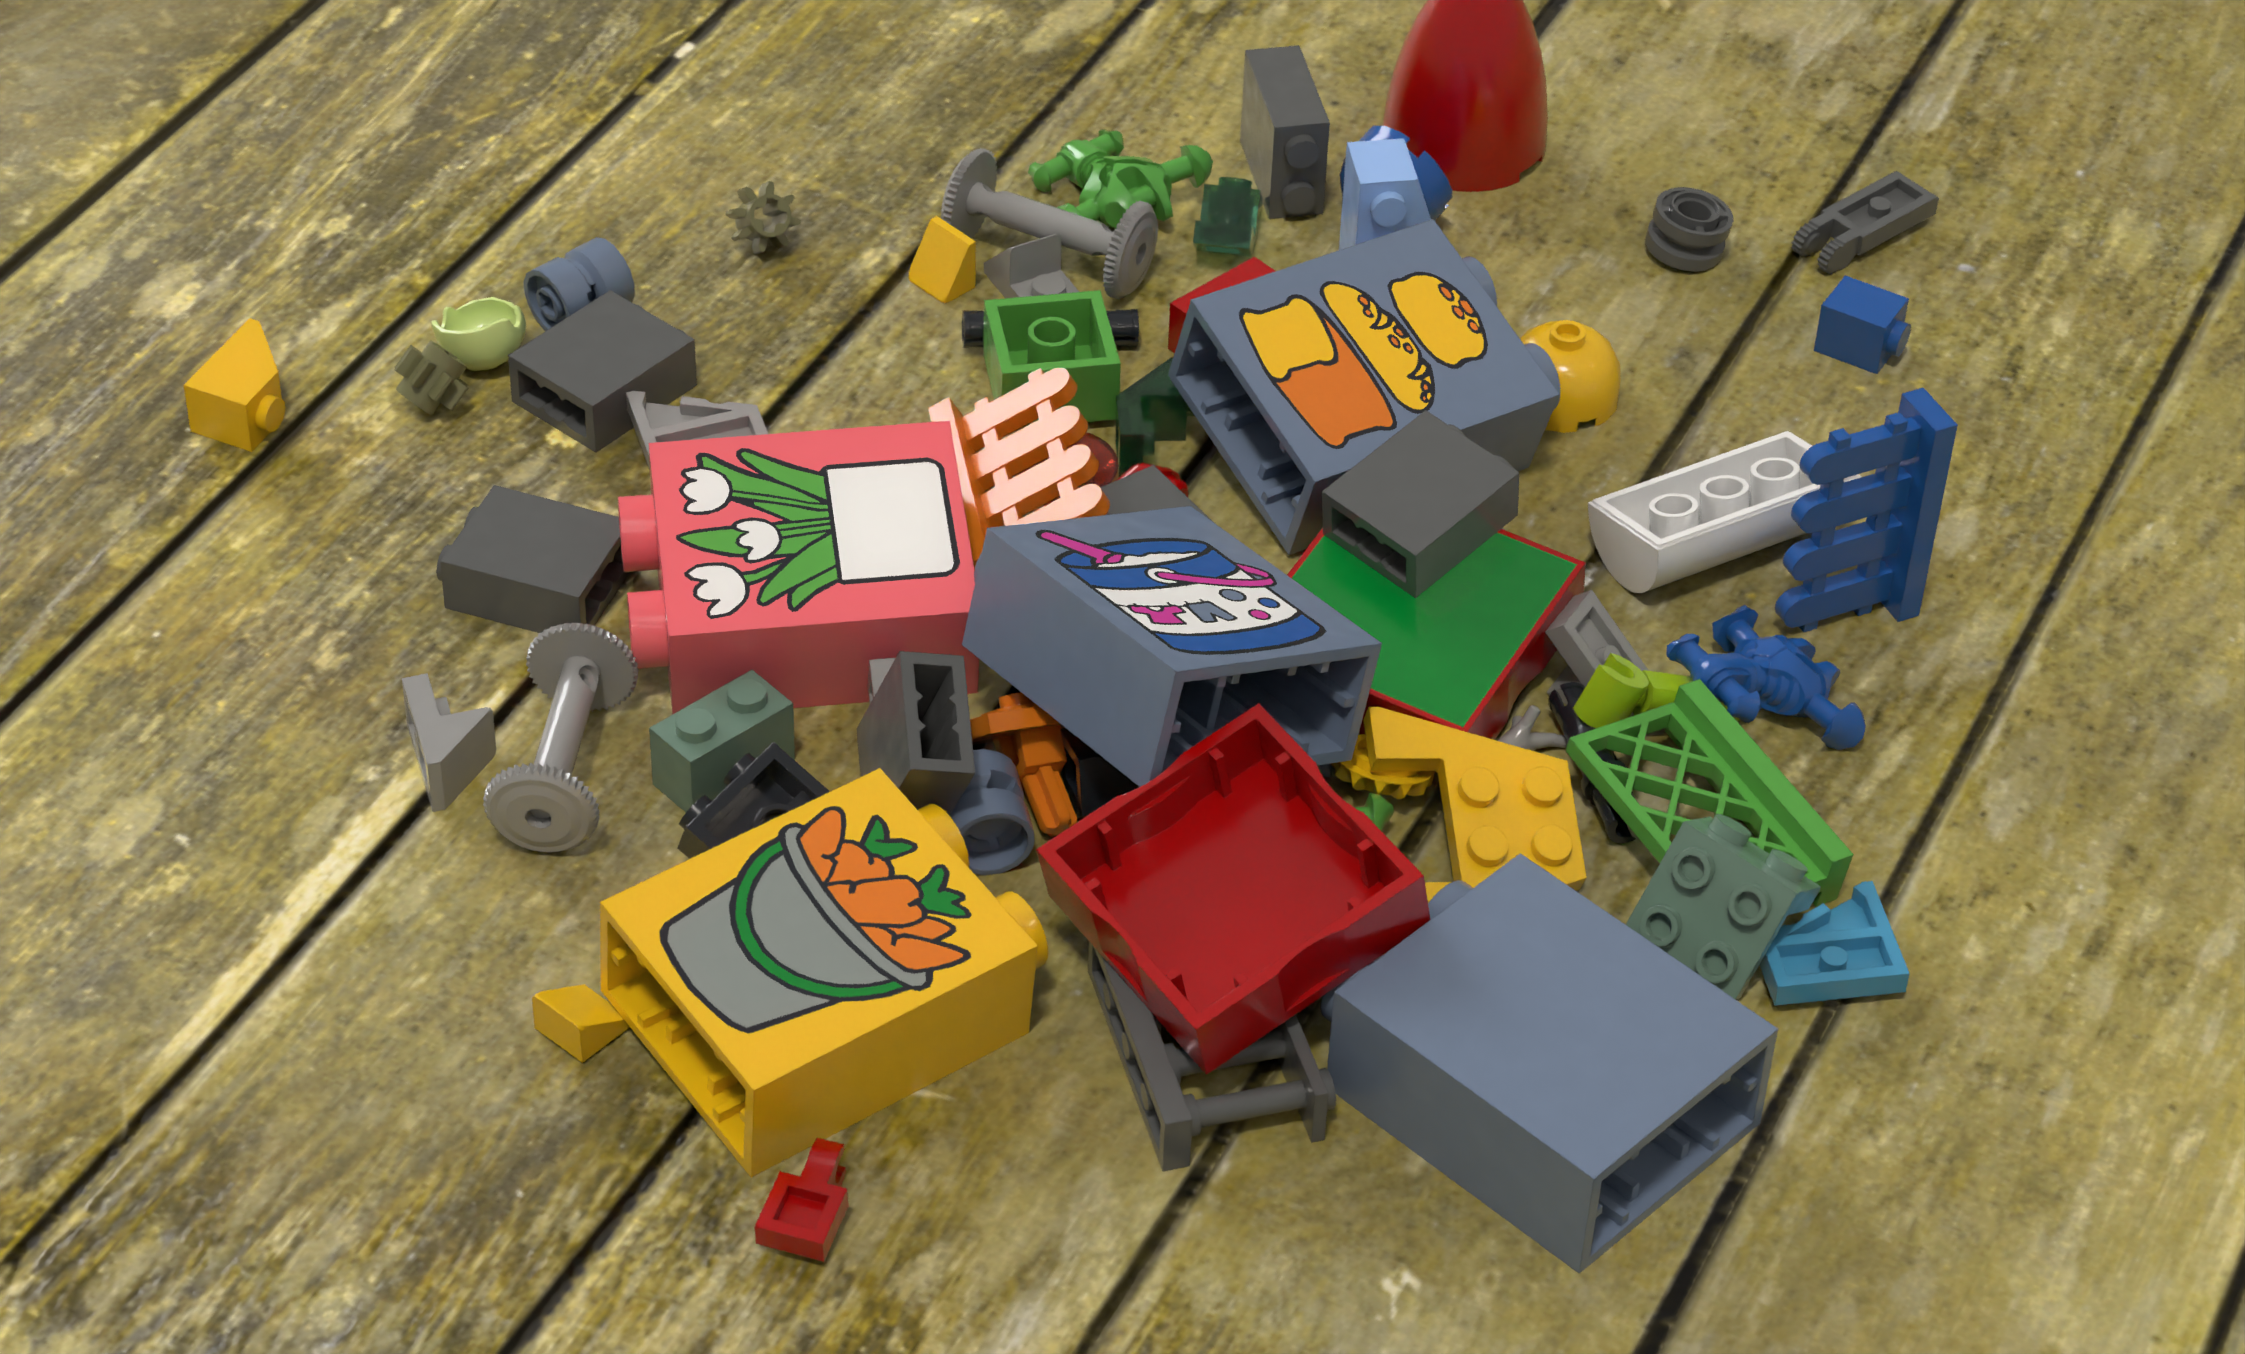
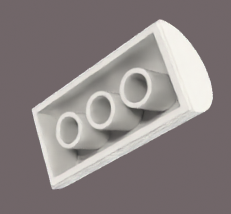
M1786 431L1588 502L1591 533L1603 563L1620 585L1631 592L1643 593L1805 534L1792 519L1791 510L1800 497L1820 489V485L1813 484L1799 467L1801 457L1812 445ZM1858 474L1844 478V482L1858 479L1862 476Z

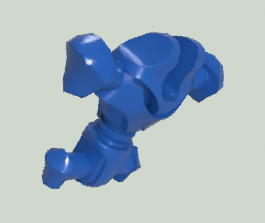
M1746 605L1738 607L1731 614L1712 623L1713 639L1725 652L1734 651V653L1708 654L1698 645L1699 636L1696 634H1685L1667 645L1666 655L1669 660L1683 665L1690 672V677L1693 681L1700 679L1713 695L1728 708L1727 711L1744 723L1752 722L1761 708L1783 715L1809 717L1826 730L1821 740L1830 748L1841 750L1855 747L1864 737L1866 724L1863 712L1857 704L1851 702L1841 710L1828 700L1830 689L1839 677L1840 670L1828 661L1814 663L1812 658L1816 652L1815 647L1803 638H1787L1784 635L1759 637L1753 630L1759 614Z

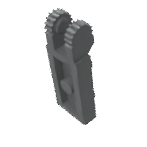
M1895 171L1823 209L1821 215L1810 220L1808 224L1805 223L1803 226H1800V229L1796 231V235L1793 236L1791 248L1802 257L1810 256L1812 253L1815 254L1822 250L1819 253L1817 265L1827 273H1836L1837 270L1846 268L1856 254L1861 255L1935 215L1939 198L1898 171ZM1830 237L1834 238V240H1830V242L1827 243Z

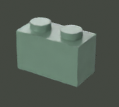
M753 670L748 671L649 728L653 785L684 812H687L704 795L713 801L727 787L723 780L728 772L747 753L757 758L774 742L795 760L793 702Z

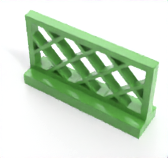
M1700 679L1680 685L1675 700L1672 703L1569 738L1566 748L1567 754L1659 863H1661L1672 843L1669 840L1670 834L1676 835L1683 822L1690 820L1675 815L1677 802L1714 812V817L1716 814H1721L1742 820L1756 837H1750L1748 841L1769 854L1773 849L1779 850L1803 863L1808 869L1805 877L1821 886L1813 901L1816 907L1838 898L1854 854ZM1665 728V732L1679 749L1647 741L1645 736ZM1609 749L1632 756L1630 767L1626 768L1604 762L1596 752ZM1640 758L1676 768L1674 781L1637 771ZM1685 771L1704 776L1717 793L1682 784ZM1632 789L1668 799L1667 813L1641 806L1631 795Z

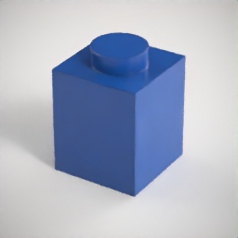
M1845 275L1821 305L1814 351L1878 374L1892 355L1899 357L1907 345L1911 333V324L1905 322L1909 298Z

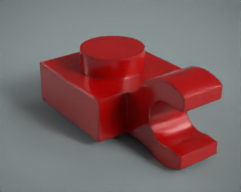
M817 1137L811 1147L807 1162L800 1176L782 1171L779 1172L754 1226L756 1244L825 1261L849 1206L848 1189L841 1187L846 1174V1167L838 1165L845 1150L844 1144Z

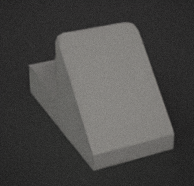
M1059 233L1011 247L984 263V273L1005 298L1079 292L1061 271L1062 237Z
M1592 589L1573 596L1545 631L1568 664L1547 691V694L1550 696L1551 692L1555 689L1564 704H1568L1560 685L1568 682H1579L1586 687L1598 665L1605 663L1610 652L1631 661L1642 671L1648 670Z
M427 673L402 678L407 727L432 812L445 810L495 756L496 740L493 711L491 708L485 707L451 714L446 697L435 699Z

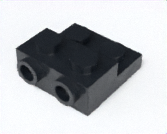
M773 742L757 758L750 753L744 755L724 778L723 783L727 787L713 801L704 795L689 808L679 822L684 832L678 849L691 859L830 791Z

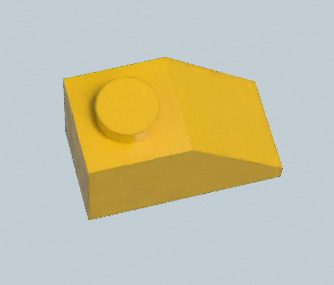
M251 318L184 384L190 432L253 452L271 432L279 428L285 415V402L281 395L277 366L260 321Z

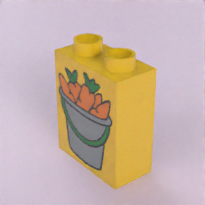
M881 768L600 902L601 992L751 1178L811 1147L817 1137L827 1139L1028 1034L1035 969L1043 966L1048 959L1047 939L1042 925L1030 905L1020 895L1012 891H1007L994 897L970 870L966 844L957 825L948 813L935 804H928L917 810Z

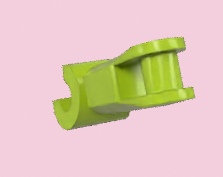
M1610 652L1603 665L1599 664L1574 705L1573 710L1587 725L1599 728L1628 718L1632 712L1634 715L1674 702L1679 686L1693 680L1690 676L1648 670L1642 671L1631 661Z

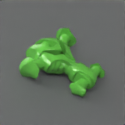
M1103 129L1099 130L1098 137L1090 141L1077 139L1064 144L1055 158L1043 164L1033 162L1029 166L1028 173L1032 177L1035 187L1043 192L1051 191V184L1066 177L1083 189L1079 197V206L1075 207L1067 203L1056 208L1095 221L1099 220L1107 227L1116 229L1120 218L1123 217V213H1126L1130 205L1132 206L1136 201L1150 204L1158 220L1164 222L1173 217L1170 202L1172 184L1188 178L1192 186L1198 188L1211 175L1213 160L1209 152L1196 145L1180 146L1181 157L1162 164L1144 157L1119 156L1124 149L1122 134L1119 131Z

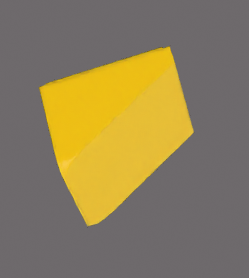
M938 216L930 219L910 266L909 281L942 303H948L974 289L976 283V241Z
M585 984L538 992L532 997L534 1028L582 1063L630 1028L609 1001Z

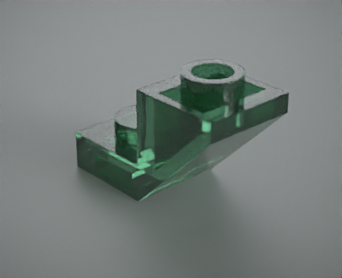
M1220 177L1218 185L1204 184L1200 220L1195 221L1193 237L1196 251L1253 257L1262 212L1263 196L1261 190L1251 189L1252 181L1242 178Z
M1173 357L1116 396L1114 443L1118 478L1133 465L1143 463V456H1154L1155 441H1186L1187 417H1194L1195 415L1168 376Z

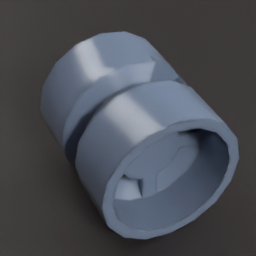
M599 237L570 250L565 254L564 258L556 257L527 272L524 279V293L528 306L536 321L545 331L610 290L630 302H633L635 296L634 280L624 257L613 244Z
M974 750L975 775L951 812L950 817L957 825L966 844L970 870L978 875L999 874L1018 866L1029 856L1035 844L1034 829L1028 807L1024 803V793L1019 774L1012 760L998 751Z

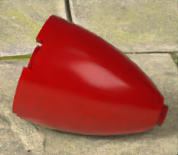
M1427 0L1412 24L1394 66L1386 98L1383 126L1390 127L1409 137L1410 140L1406 143L1407 148L1417 158L1426 151L1446 175L1452 191L1482 192L1516 184L1520 181L1521 172L1527 170L1536 161H1543L1548 121L1547 85L1542 52L1532 19L1524 1Z

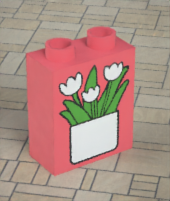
M950 421L649 443L651 494L618 497L620 540L624 572L657 570L659 590L627 593L632 655L636 658L635 662L638 664V669L668 667L672 715L750 670L755 671L793 702V708L869 702L867 688L869 660L896 658L899 651L964 656L967 694L978 693L979 658L962 645L975 586V571Z

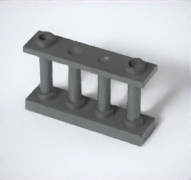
M1089 942L1088 973L1163 1172L1190 1167L1191 1138L1200 1135L1201 1128L1298 1109L1311 1143L1325 1140L1327 1111L1335 1109L1336 1106L1334 1083L1327 1068H1318L1296 1014L1215 1069L1219 1070L1277 1059L1286 1083L1195 1100L1193 1094L1183 1095L1179 1084L1182 1076L1203 1073V1070L1183 1048L1176 1049L1173 1043L1163 1044L1160 1036L1163 1025Z

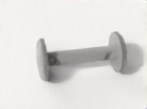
M980 148L972 151L954 169L944 193L941 219L971 239L975 236V233H978V229H981L984 218L987 216L996 224L1037 238L1059 233L1062 237L1061 246L1091 256L1106 255L1105 267L1103 269L1105 271L1103 274V287H1105L1104 291H1106V294L1114 299H1122L1132 293L1145 277L1155 252L1158 237V221L1150 204L1136 201L1132 206L1130 205L1126 213H1123V217L1120 218V222L1113 232L1101 222L1008 191L995 192V186L997 185L995 183L997 180L996 175L998 173L996 169L998 166H996L997 162L995 161L994 154L989 150Z
M564 623L539 633L538 637L534 638V641L530 644L526 657L527 671L530 672L529 677L533 678L532 683L538 684L537 689H543L542 694H548V698H553L534 764L530 762L527 766L522 763L521 767L515 765L514 768L508 767L507 771L501 770L500 774L496 773L495 778L488 782L483 798V806L490 823L502 836L521 847L539 852L567 851L587 842V839L591 838L598 826L600 810L598 809L599 804L596 803L597 798L592 797L593 792L588 791V786H583L584 781H578V777L571 776L590 710L592 712L595 708L599 711L601 708L607 710L608 706L614 708L615 704L620 705L621 701H626V697H630L631 692H634L639 671L632 651L611 632L589 624Z

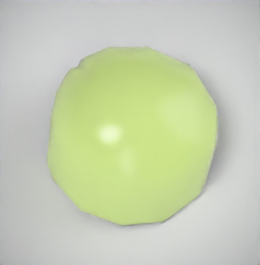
M495 297L473 300L457 309L446 307L443 310L441 327L437 320L431 321L438 345L467 365L466 369L472 371L493 369L508 361V355L520 347L526 333V320L521 308L512 302Z

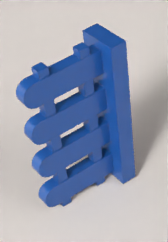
M1924 388L1902 393L1898 413L1887 415L1884 425L1853 434H1848L1844 428L1829 432L1828 441L1810 447L1801 457L1800 470L1813 484L1820 485V489L1800 497L1791 510V517L1805 533L1812 534L1811 538L1793 544L1783 557L1784 567L1794 579L1803 581L1802 585L1785 591L1776 601L1775 612L1786 626L1791 628L1799 627L1803 633L1817 629L1819 620L1852 610L1857 616L1870 613L1873 604L1879 602L1884 605L1897 622L1919 616L1958 426ZM1876 469L1875 474L1844 482V478ZM1867 518L1866 522L1835 530L1836 526ZM1858 565L1857 569L1826 578L1829 573Z

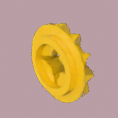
M1365 734L1358 735L1352 760L1330 763L1335 768V776L1342 781L1351 782L1352 787L1356 791L1368 790L1378 795H1391L1396 799H1403L1406 795H1424L1426 788L1432 786L1435 771H1370Z

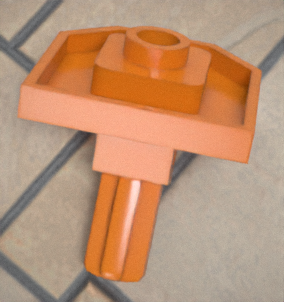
M1021 692L998 697L999 709L970 719L972 744L993 742L998 752L1012 760L1017 768L1022 789L1026 792L1040 830L1050 837H1056L1077 823V816L1060 776V772L1067 762L1060 730L1065 727Z

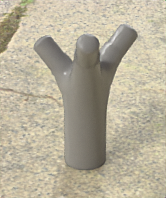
M1534 705L1529 706L1523 717H1513L1510 730L1497 740L1531 751L1549 746L1567 748L1568 744L1564 735L1531 732L1536 719L1541 713L1540 709Z

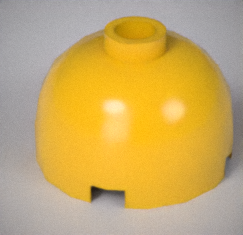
M1560 320L1535 326L1520 338L1524 345L1534 343L1543 348L1551 358L1558 373L1560 400L1557 407L1553 410L1545 430L1562 433L1577 432L1578 422H1587L1596 418V427L1605 423L1615 413L1621 383V368L1609 340L1601 333L1579 322Z

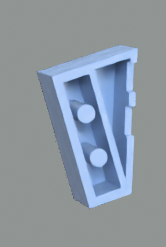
M1404 138L1347 142L1339 250L1431 220Z

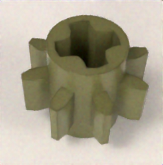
M771 181L762 183L759 188L758 197L749 187L739 189L737 193L743 203L739 208L728 210L725 213L729 218L735 219L737 231L731 237L732 240L736 241L746 238L753 241V254L763 253L767 248L768 239L777 248L788 246V238L784 232L788 227L800 225L801 220L791 217L789 205L793 202L794 195L785 197L775 195L774 184ZM763 208V214L772 217V224L764 227L763 221L754 218L755 210Z
M431 340L422 352L410 345L394 367V370L404 377L396 390L410 402L431 415L434 414L441 403L453 411L468 390L469 385L459 379L467 365Z

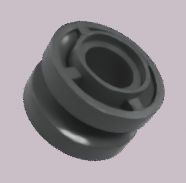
M1688 187L1668 189L1662 192L1656 200L1653 219L1649 223L1645 236V244L1650 253L1666 265L1685 271L1709 270L1718 265L1722 258L1725 240L1728 238L1733 224L1732 211L1721 199L1703 190Z

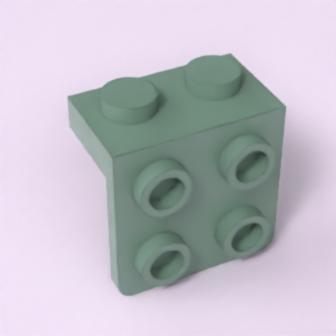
M1716 814L1714 818L1709 816L1683 822L1626 925L1732 998L1738 1000L1786 917L1809 910L1821 886L1805 877L1808 869L1799 860L1775 849L1771 850L1770 854L1748 841L1751 832L1745 826L1727 816Z

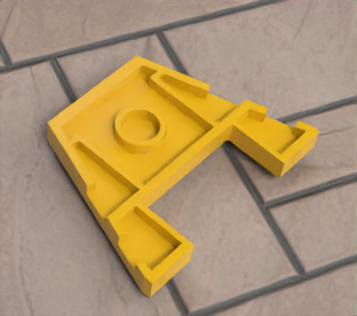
M1381 707L1368 708L1363 721L1370 771H1436L1438 773L1454 881H1464L1474 888L1521 853L1575 891L1581 889L1587 876L1568 761ZM1425 882L1428 903L1443 887L1451 882Z

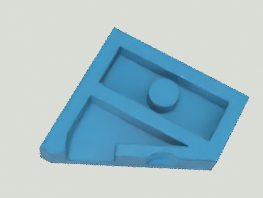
M1873 881L1862 882L1854 886L1852 898L1831 910L1823 903L1803 914L1799 922L1781 926L1759 964L1774 1006L1906 992L1910 974Z

